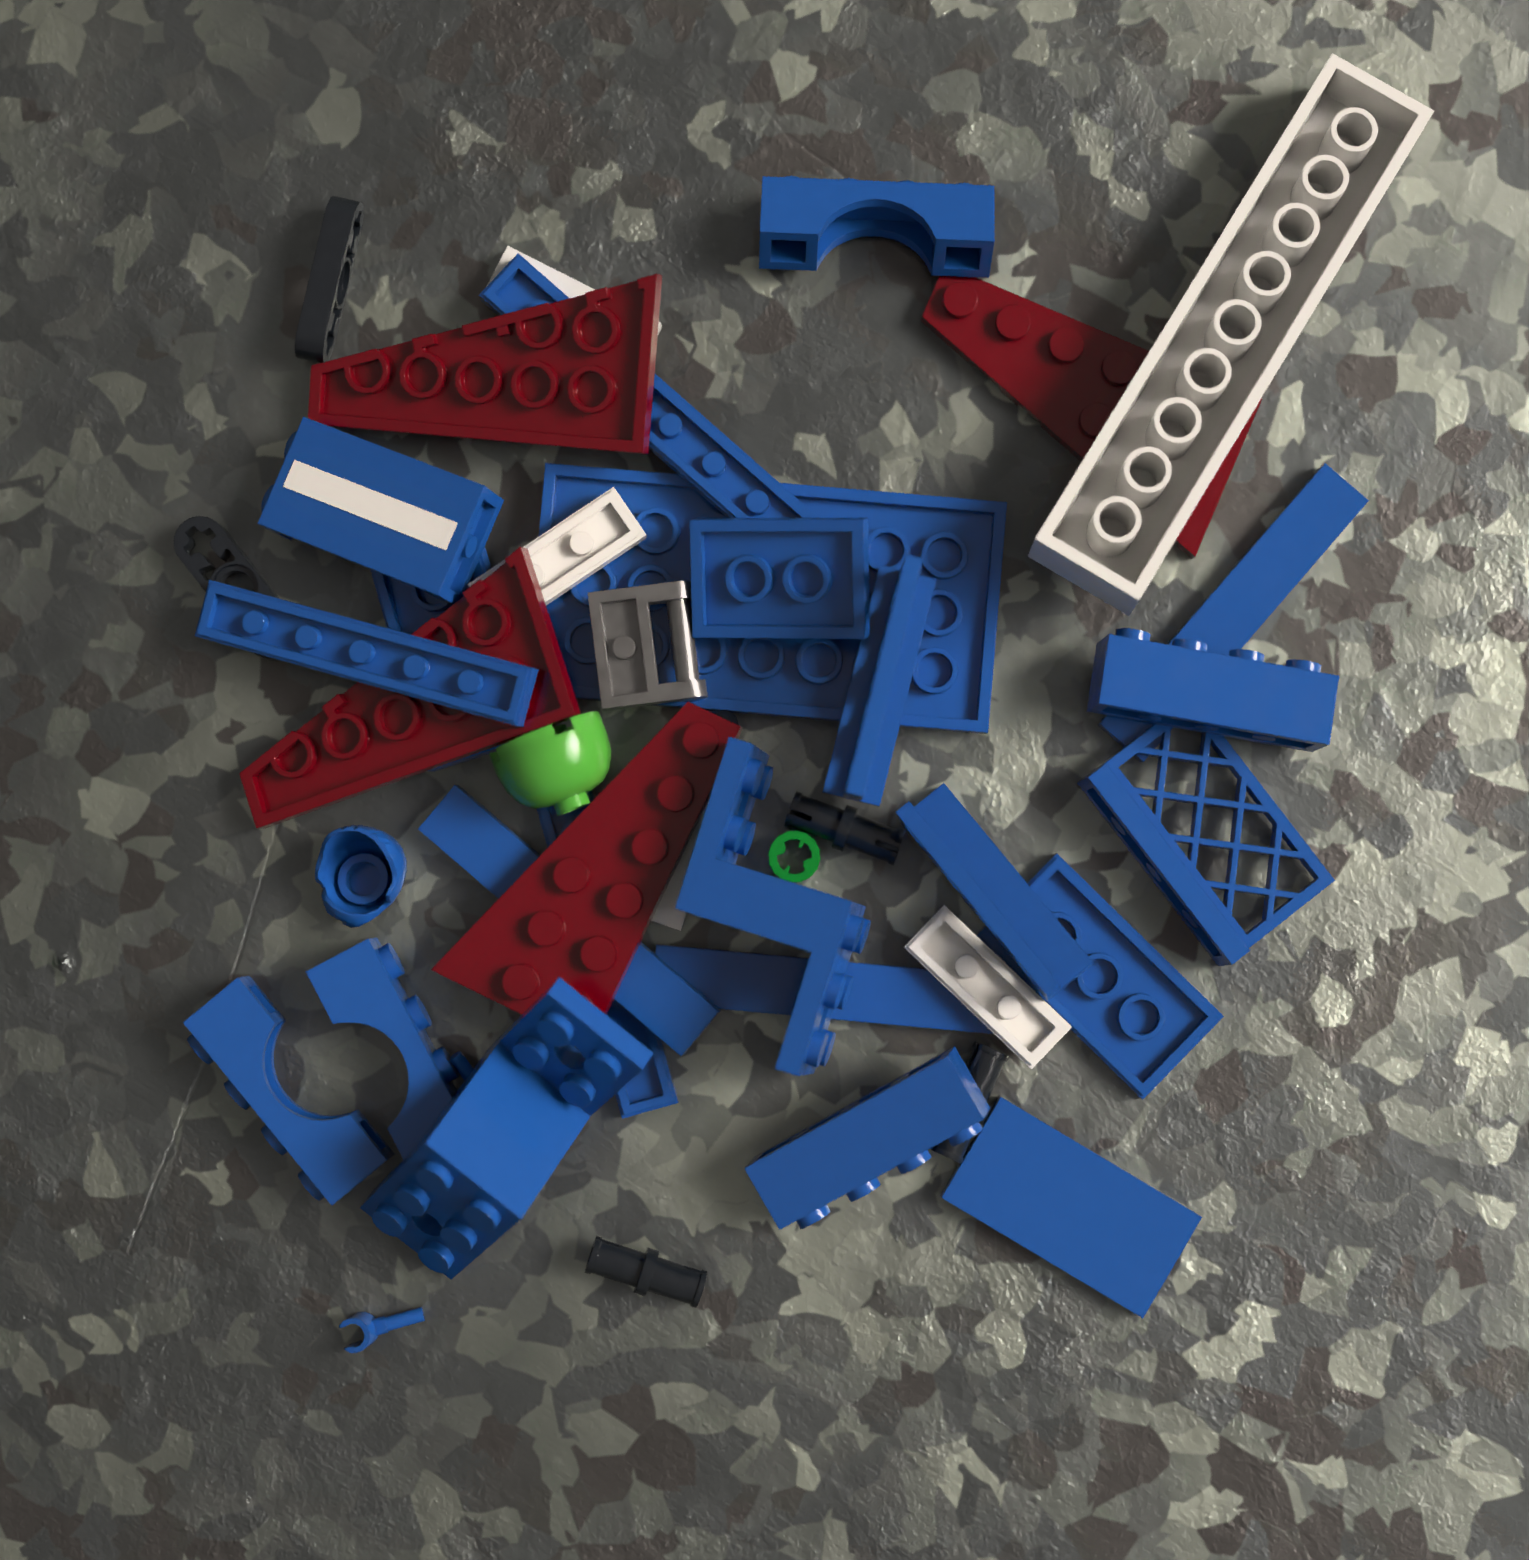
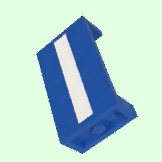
M303 417L298 430L289 437L284 450L285 460L275 484L268 488L263 497L261 505L262 514L257 524L292 541V538L422 589L435 598L451 605L464 596L463 592L467 590L504 500L485 485Z

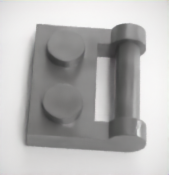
M674 581L587 593L603 711L669 702L692 701L708 697L706 680L699 679L695 639L692 638L691 581ZM667 604L676 682L659 684L649 605Z

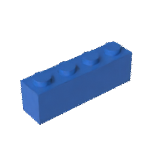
M1130 628L1116 629L1115 635L1108 634L1096 644L1086 712L1314 752L1330 745L1339 676L1322 673L1321 664L1292 659L1287 660L1285 666L1264 662L1265 655L1263 653L1245 649H1232L1229 651V655L1207 652L1208 644L1192 639H1174L1172 645L1150 641V633Z
M954 1046L756 1155L744 1169L778 1229L781 1230L795 1221L800 1229H803L828 1215L831 1211L827 1204L845 1194L850 1202H853L878 1188L881 1183L877 1177L897 1167L900 1174H905L919 1167L932 1157L928 1149L948 1139L951 1146L954 1147L972 1138L983 1130L979 1121L985 1118L990 1107Z

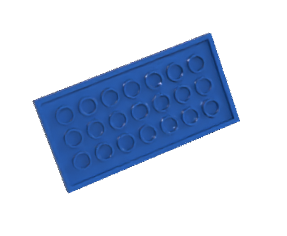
M545 463L539 536L612 487L616 489L647 535L645 540L546 605L576 699L601 701L587 593L674 581H691L689 520L695 518H727L678 474ZM780 483L819 518H868L869 605L880 565L900 570L906 554L924 559L920 575L937 580L900 727L987 734L989 729L1007 502ZM690 601L691 616H692V601ZM667 604L649 605L659 684L676 682ZM694 638L699 679L706 680L708 697L692 701L651 705L682 708L687 702H690L703 709L840 722L861 639Z

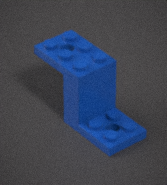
M729 737L675 909L811 952L775 1069L795 1076L814 1074L815 1068L819 1065L826 1066L831 1055L836 1033L828 1031L833 1011L836 1008L843 1010L847 1003L853 983V976L845 974L852 952L861 954L868 937L871 920L863 918L866 909L864 905L735 865L738 854L746 856L751 847L756 823L749 821L756 799L764 800L768 793L773 776V767L767 765L770 755L752 743Z
M559 977L487 1049L416 1148L370 1193L360 1209L372 1217L373 1223L379 1230L389 1236L399 1238L418 1253L419 1259L426 1267L435 1272L443 1273L449 1279H453L522 1219L589 1118L639 1074L654 1053Z

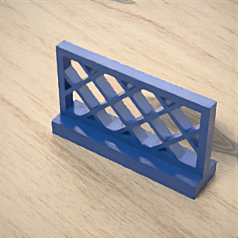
M906 554L900 570L883 565L879 566L869 605L870 636L860 640L822 793L877 807L880 806L937 580L920 575L923 558Z
M1154 724L1077 783L1217 966L1233 965L1250 951L1249 948L1335 880L1224 736L1201 732L1199 755L1169 751L1171 727ZM1162 734L1159 749L1145 748ZM1210 745L1220 758L1209 757ZM1135 754L1158 758L1154 790L1133 787L1119 767ZM1168 759L1198 763L1194 796L1164 791ZM1208 765L1230 769L1237 779L1235 801L1204 797ZM1246 791L1256 804L1245 803ZM1142 797L1153 798L1152 810ZM1163 800L1193 804L1190 836L1169 834L1160 822ZM1203 805L1234 809L1230 842L1200 838ZM1244 811L1262 813L1272 824L1270 847L1240 843ZM1282 838L1291 850L1280 849ZM1177 843L1189 844L1187 856ZM1199 846L1229 850L1225 883L1205 880L1196 869ZM1239 851L1269 855L1265 888L1235 884ZM1279 857L1300 860L1314 880L1297 893L1276 890ZM1212 889L1224 890L1223 903ZM1234 892L1264 896L1262 920L1246 933L1232 916ZM1275 898L1288 899L1274 910Z

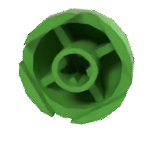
M591 711L570 717L572 726L568 728L566 724L555 727L550 724L499 746L496 748V752L490 753L489 756L497 777L506 792L519 804L533 809L554 806L557 816L590 804L587 792L603 782L610 768L611 747L599 711Z

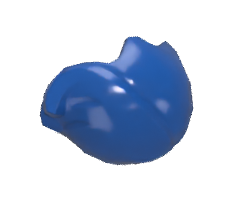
M350 825L335 829L324 838L315 867V880L323 888L321 898L327 913L350 928L359 927L373 920L388 908L401 892L407 872V860L397 840L382 830L363 825Z

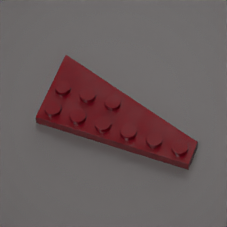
M653 274L611 288L604 287L586 292L581 296L554 303L540 304L462 325V327L438 334H428L413 338L412 341L382 349L375 348L312 365L308 418L327 426L648 454L662 275Z
M939 276L921 318V322L972 367L978 368L1002 390L1001 392L1015 405H1020L1041 424V427L1081 462L1149 353L1144 348L976 277ZM1260 399L1175 540V543L1178 544L1177 547L1191 559L1195 558L1262 399Z
M520 546L505 558L506 562L484 580L479 579L463 592L464 596L437 618L432 617L411 634L539 669L524 727L357 682L343 694L334 696L322 706L323 710L299 730L291 731L239 773L256 829L277 825L507 743L552 724L554 726L570 720V717L581 714L527 548Z
M687 702L431 970L520 1014H523L560 977L607 1015L709 801L728 738L738 739L743 728Z

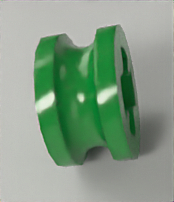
M787 831L779 835L771 844L768 853L769 865L774 874L780 879L793 883L802 882L810 878L818 869L820 849L816 841L807 833ZM789 840L800 841L799 848L806 844L811 852V858L803 861L804 871L801 873H788L790 866L783 870L778 863L777 856L785 853V842Z

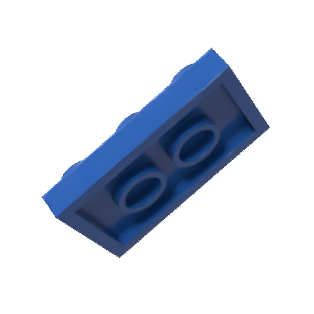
M695 518L689 520L692 638L866 639L870 636L868 518Z

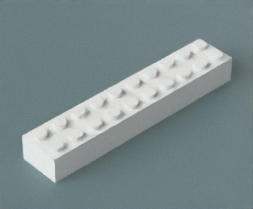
M1331 54L1037 534L1028 554L1029 558L1128 616L1131 614L1419 138L1434 110L1337 55Z

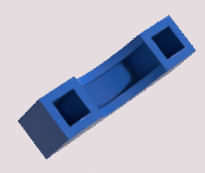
M762 176L759 269L817 271L825 256L838 245L855 238L876 236L893 239L910 247L923 259L932 276L989 278L995 242L994 185Z
M368 938L306 971V974L333 1024L360 1023L376 1028L387 1035L402 1053L408 1071V1093L403 1108L388 1127V1131L404 1160L416 1148L457 1092L452 1080L458 1078L459 1074L449 1061L451 1056L445 1047L442 1046L435 1049L425 1029L430 1027L432 1022L422 1001L416 994L409 998L398 977L405 974V970L392 945L387 943L381 946L378 938Z
M251 976L238 977L183 1022L192 1033L187 1038V1041L200 1059L208 1065L215 1062L227 1076L228 1080L224 1083V1087L232 1099L244 1110L252 1107L262 1119L265 1125L261 1128V1132L272 1148L281 1155L288 1152L301 1167L302 1171L298 1173V1178L306 1190L319 1201L325 1197L332 1206L393 1157L395 1153L360 1110L341 1115H322L310 1112L291 1100L281 1087L274 1067L275 1044L286 1019Z

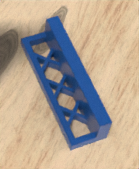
M944 783L916 806H913L908 801L896 811V815L903 827L1047 1002L1093 965L1092 960Z

